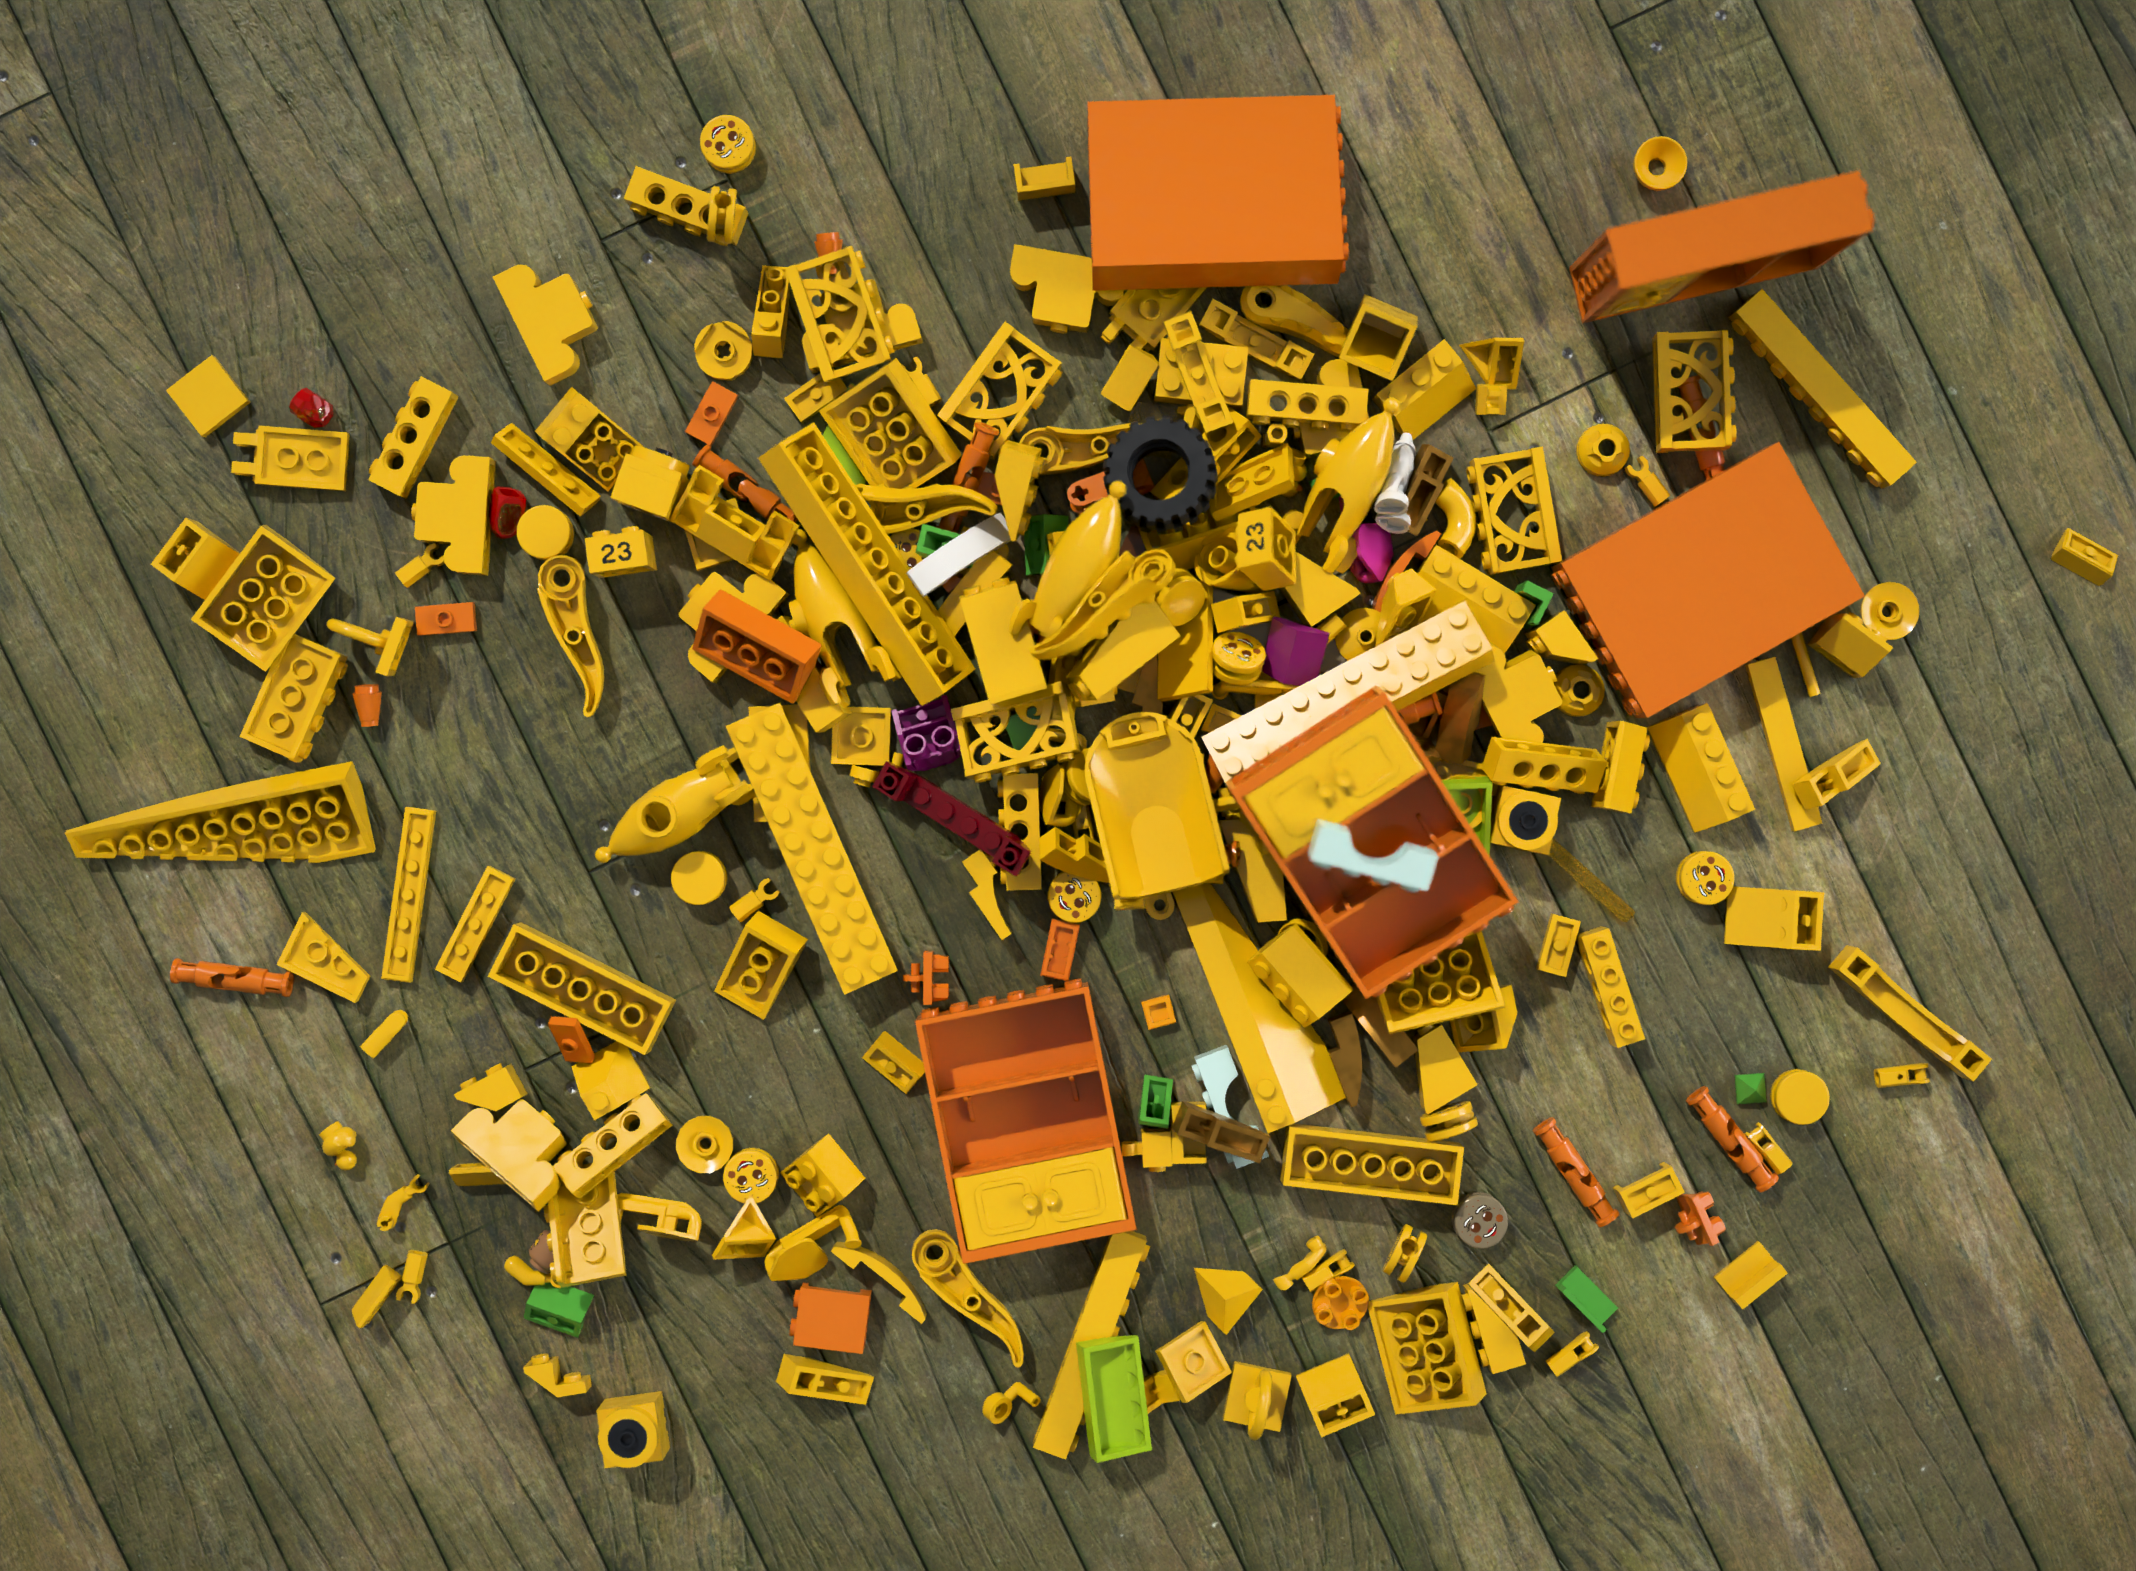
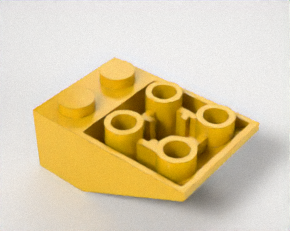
M573 387L568 390L535 430L543 440L606 491H609L616 483L626 453L631 455L635 445L644 447Z
M1008 440L1000 450L995 480L1010 539L1015 542L1029 528L1031 514L1027 513L1028 506L1031 507L1032 503L1035 502L1038 486L1034 485V481L1042 473L1045 457H1041V448Z
M1733 886L1726 898L1724 944L1821 951L1824 892Z

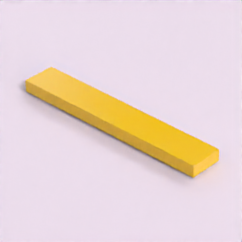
M1776 657L1745 665L1791 830L1798 831L1823 824L1818 807L1805 810L1792 784L1806 775L1808 770Z
M405 807L381 979L413 982L436 810Z

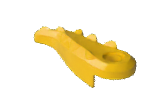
M1288 285L1245 286L1241 293V310L1245 317L1254 324L1260 325L1261 328L1298 337L1339 358L1349 330L1317 302L1312 301ZM1267 293L1271 297L1272 303L1268 308H1260L1256 304L1255 298L1258 294Z
M1131 423L1095 429H1068L1047 426L1046 428H1036L1028 431L1023 435L1019 443L1033 447L1037 444H1043L1047 447L1049 453L1047 458H1045L1041 475L1071 472L1103 463L1105 459H1108L1107 450L1110 444L1117 443L1116 436L1122 430L1125 433L1131 430L1129 426Z
M885 484L877 486L855 485L865 501L870 504L872 512L887 534L908 530L962 510H974L989 516L995 515L998 510L997 505L988 497L974 490L956 485L932 484L929 487L913 488L908 486L903 489L888 488Z
M1160 549L1146 551L1136 558L1129 551L1124 552L1094 583L1061 629L1048 640L1030 648L1031 655L1039 660L1053 659L1077 651L1094 638H1105L1108 635L1107 627L1116 619L1120 621L1127 620L1131 616V608L1140 602L1151 604L1155 599V593L1165 588L1171 582L1175 574V563L1169 553ZM1159 568L1156 576L1153 578L1147 576L1151 570Z
M555 555L547 559L540 567L538 573L539 588H537V592L546 619L556 639L583 682L585 689L583 714L585 717L590 718L595 714L602 697L604 666L589 623L586 604L585 571L575 558L567 555ZM563 569L569 573L570 582L568 585L559 586L555 582L554 576L558 570Z
M938 1229L927 1230L920 1234L914 1241L911 1250L912 1261L920 1274V1278L956 1311L999 1337L1009 1349L1013 1365L1017 1368L1021 1367L1024 1360L1023 1344L1016 1322L1010 1312L982 1285L967 1263L963 1264L961 1252L952 1236ZM932 1245H938L943 1250L942 1256L935 1260L930 1259L926 1255L927 1249Z

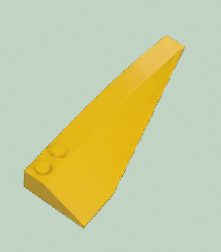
M353 761L210 790L112 816L66 830L65 832L76 858L114 859L116 856H130L131 859H143L144 856H160L161 860L187 857V860L236 861L238 858H250L255 862H264L265 859H281V862H294L295 859H305L309 863H321L372 853L376 850L363 787Z
M1211 883L1172 891L1267 1133L1296 1123L1345 1099L1344 1091L1325 1043L1311 1024L1304 1028L1300 1022L1294 1019L1292 1013L1274 996L1270 988L1261 978L1256 976L1253 969L1248 965L1247 962L1258 952V949Z

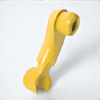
M417 1174L411 1180L409 1186H403L388 1195L378 1216L377 1227L381 1226V1231H389L396 1225L403 1203L411 1199L413 1194L425 1192L429 1182L424 1187H419L416 1184V1180L420 1175Z
M1318 1235L1306 1242V1246L1311 1251L1303 1260L1293 1265L1287 1274L1273 1279L1280 1290L1290 1288L1294 1283V1279L1298 1280L1310 1272L1324 1256L1327 1247Z
M510 1256L506 1259L504 1264L505 1270L523 1285L536 1286L551 1283L554 1287L561 1288L555 1280H552L551 1273L545 1274L541 1271L533 1270L518 1256Z

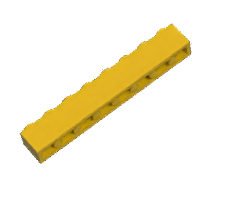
M1763 289L1755 293L1729 316L1733 329L1739 335H1745L1752 343V350L1759 357H1764L1770 363L1772 373L1779 379L1783 378L1790 386L1789 391L1796 399L1803 400L1809 407V414L1828 428L1830 438L1844 446L1848 451V458L1867 472L1866 477L1874 486L1881 489L1891 486L1917 463Z
M1134 1231L1109 1235L1035 1434L1033 1448L1065 1460L1069 1451L1074 1453L1079 1440V1436L1075 1435L1079 1424L1084 1426L1086 1422L1076 1343L1118 1336L1120 1327H1117L1116 1323L1119 1315L1124 1317L1127 1312L1130 1300L1126 1299L1129 1288L1135 1289L1140 1275L1139 1272H1136L1139 1261L1145 1262L1150 1246L1146 1245L1147 1238L1145 1235Z

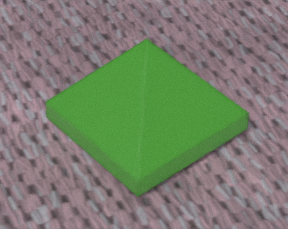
M1764 1073L1735 1075L1737 1104L1767 1102Z

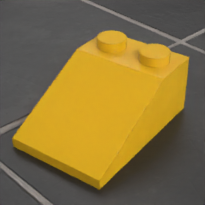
M757 911L744 926L714 992L764 1020L795 967L808 939L762 912Z

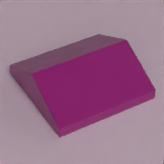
M1274 616L1265 648L1266 658L1262 672L1283 684L1297 686L1317 678L1320 674L1330 633Z

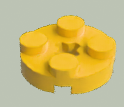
M722 321L707 325L700 331L694 344L695 357L699 367L708 376L717 380H735L747 371L753 359V345L748 334L742 327L733 322ZM726 344H729L730 356L719 358L717 347L719 345L724 347Z

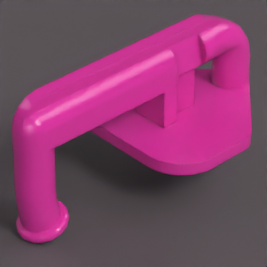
M1339 496L1340 511L1342 513L1344 501L1342 496ZM1377 523L1360 524L1351 536L1356 541L1358 555L1349 568L1356 579L1362 583L1370 584L1383 581L1393 557L1391 534L1382 529Z

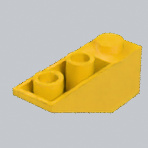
M762 265L751 333L754 356L783 358L790 295V283L785 271L786 267Z
M1464 1284L1465 1294L1461 1296L1466 1312L1471 1311L1474 1320L1469 1324L1474 1339L1480 1340L1482 1349L1478 1350V1355L1482 1366H1487L1492 1374L1526 1365L1518 1336L1468 1284Z

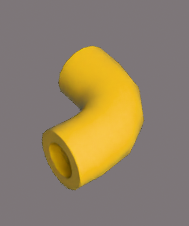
M1449 478L1443 482L1444 486L1435 502L1444 511L1448 520L1447 528L1439 539L1438 546L1461 559L1470 547L1476 533V514L1470 498L1452 478Z

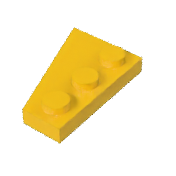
M306 912L301 913L276 964L354 1003L359 1001L370 978V975Z

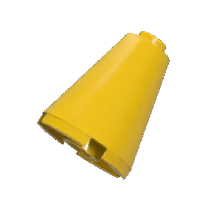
M1221 529L1211 533L1203 540L1201 545L1204 547L1200 555L1196 553L1194 559L1195 572L1200 580L1209 586L1249 594L1263 592L1236 565L1235 555L1238 553V541L1235 532Z

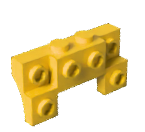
M699 465L694 470L682 497L673 511L670 521L770 581L778 572L785 553L791 547L800 525L776 511L770 515L767 524L764 525L718 497L724 479Z

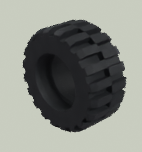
M1154 416L1145 417L1146 423L1139 425L1138 421L1129 424L1131 430L1127 433L1122 430L1116 436L1117 443L1110 444L1107 450L1108 459H1105L1103 464L1105 472L1103 477L1104 486L1108 496L1110 495L1109 487L1113 482L1120 481L1126 486V493L1118 499L1121 516L1132 527L1137 525L1141 531L1150 533L1151 530H1157L1158 534H1167L1169 529H1175V532L1184 530L1183 525L1187 523L1193 525L1196 523L1198 515L1201 512L1204 514L1210 507V499L1215 497V486L1218 482L1215 458L1208 441L1203 439L1202 433L1197 428L1191 429L1188 422L1181 419L1178 423L1174 422L1172 416H1163L1162 420L1155 421ZM1157 451H1169L1178 454L1183 458L1188 467V480L1184 488L1175 496L1165 500H1151L1143 497L1137 491L1133 482V472L1139 461L1148 454Z

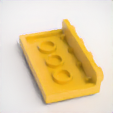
M294 634L270 666L240 737L285 756L293 762H302L303 759L309 756L313 744L310 742L314 733L319 732L324 723L322 715L326 706H330L335 698V685L338 679H342L348 667L346 660L348 656L298 634Z
M592 1163L582 1165L583 1169L590 1167ZM615 1171L580 1199L571 1194L560 1178L561 1184L558 1192L549 1200L548 1205L544 1206L545 1220L547 1223L550 1222L551 1233L547 1234V1244L549 1251H553L554 1262L550 1263L552 1280H556L564 1288L627 1276Z

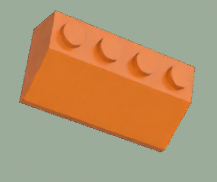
M720 589L702 609L692 649L794 704L816 665L822 644Z

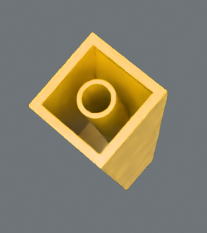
M1009 577L995 580L992 582L993 587L981 590L980 585L963 590L964 595L959 596L990 705L1047 688L1039 659H1035L1030 653V648L1034 646V641L1028 621H1025L1018 635L1012 634L1008 630L1014 609L1022 601L1016 581H1009Z
M1155 599L1151 604L1140 602L1131 608V616L1127 620L1120 621L1116 619L1107 627L1108 635L1105 638H1094L1066 677L1070 682L1068 687L1077 699L1082 698L1083 701L1098 700L1180 637V634Z

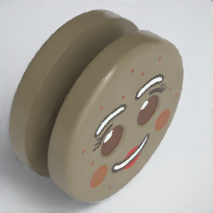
M1471 1192L1458 1200V1205H1455L1452 1210L1451 1222L1455 1233L1464 1243L1473 1248L1484 1249L1496 1245L1504 1237L1508 1227V1216L1503 1205L1492 1195L1484 1192Z

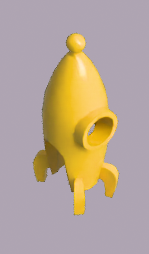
M1396 398L1386 399L1382 413L1376 414L1358 425L1341 441L1335 438L1327 443L1315 463L1314 474L1317 475V479L1308 495L1303 511L1290 510L1282 517L1295 530L1297 544L1302 535L1310 536L1332 498L1337 493L1341 494L1344 508L1323 550L1329 553L1322 569L1329 573H1333L1336 570L1344 574L1358 555L1356 541L1351 536L1373 506L1391 466L1394 446L1392 415L1398 413L1401 407L1399 400Z
M1113 482L1109 487L1110 495L1096 501L1069 524L1049 557L1034 601L1025 599L1015 607L1008 628L1012 634L1018 635L1025 621L1029 619L1028 622L1039 630V635L1045 637L1043 642L1051 638L1065 624L1094 583L1119 558L1122 527L1118 499L1126 493V486L1122 482ZM1085 645L1077 651L1070 652V654L1078 656Z
M798 529L793 544L798 546L794 562L796 599L789 602V609L800 633L822 644L819 655L827 668L821 672L819 684L825 697L834 706L841 702L838 692L842 691L849 702H851L845 687L852 684L835 644L836 632L844 624L848 625L852 630L871 672H880L884 681L892 679L894 682L901 679L902 676L883 647L877 646L872 630L819 550L812 545H808L806 543L807 533L802 529Z
M724 745L715 748L697 760L696 769L683 773L673 779H666L646 792L630 806L618 822L611 835L609 845L607 847H599L596 850V860L606 863L613 854L639 856L661 852L682 843L698 833L728 805H742L754 798L756 795L751 784L748 785L745 780L741 782L731 765L732 762L739 758L735 748L727 750Z

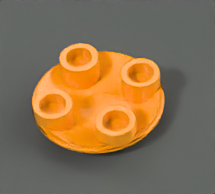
M1338 1276L1325 1281L1318 1287L1312 1299V1310L1316 1320L1331 1329H1356L1369 1306V1295L1364 1285L1358 1280L1347 1276Z

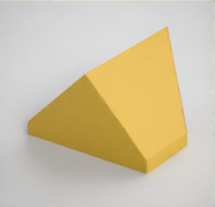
M1490 338L1459 345L1485 384H1506L1507 389H1517L1524 338Z
M752 1195L749 1196L713 1252L712 1257L714 1260L765 1257L776 1240L774 1233Z
M1194 1268L1207 1316L1227 1335L1263 1289L1244 1271Z

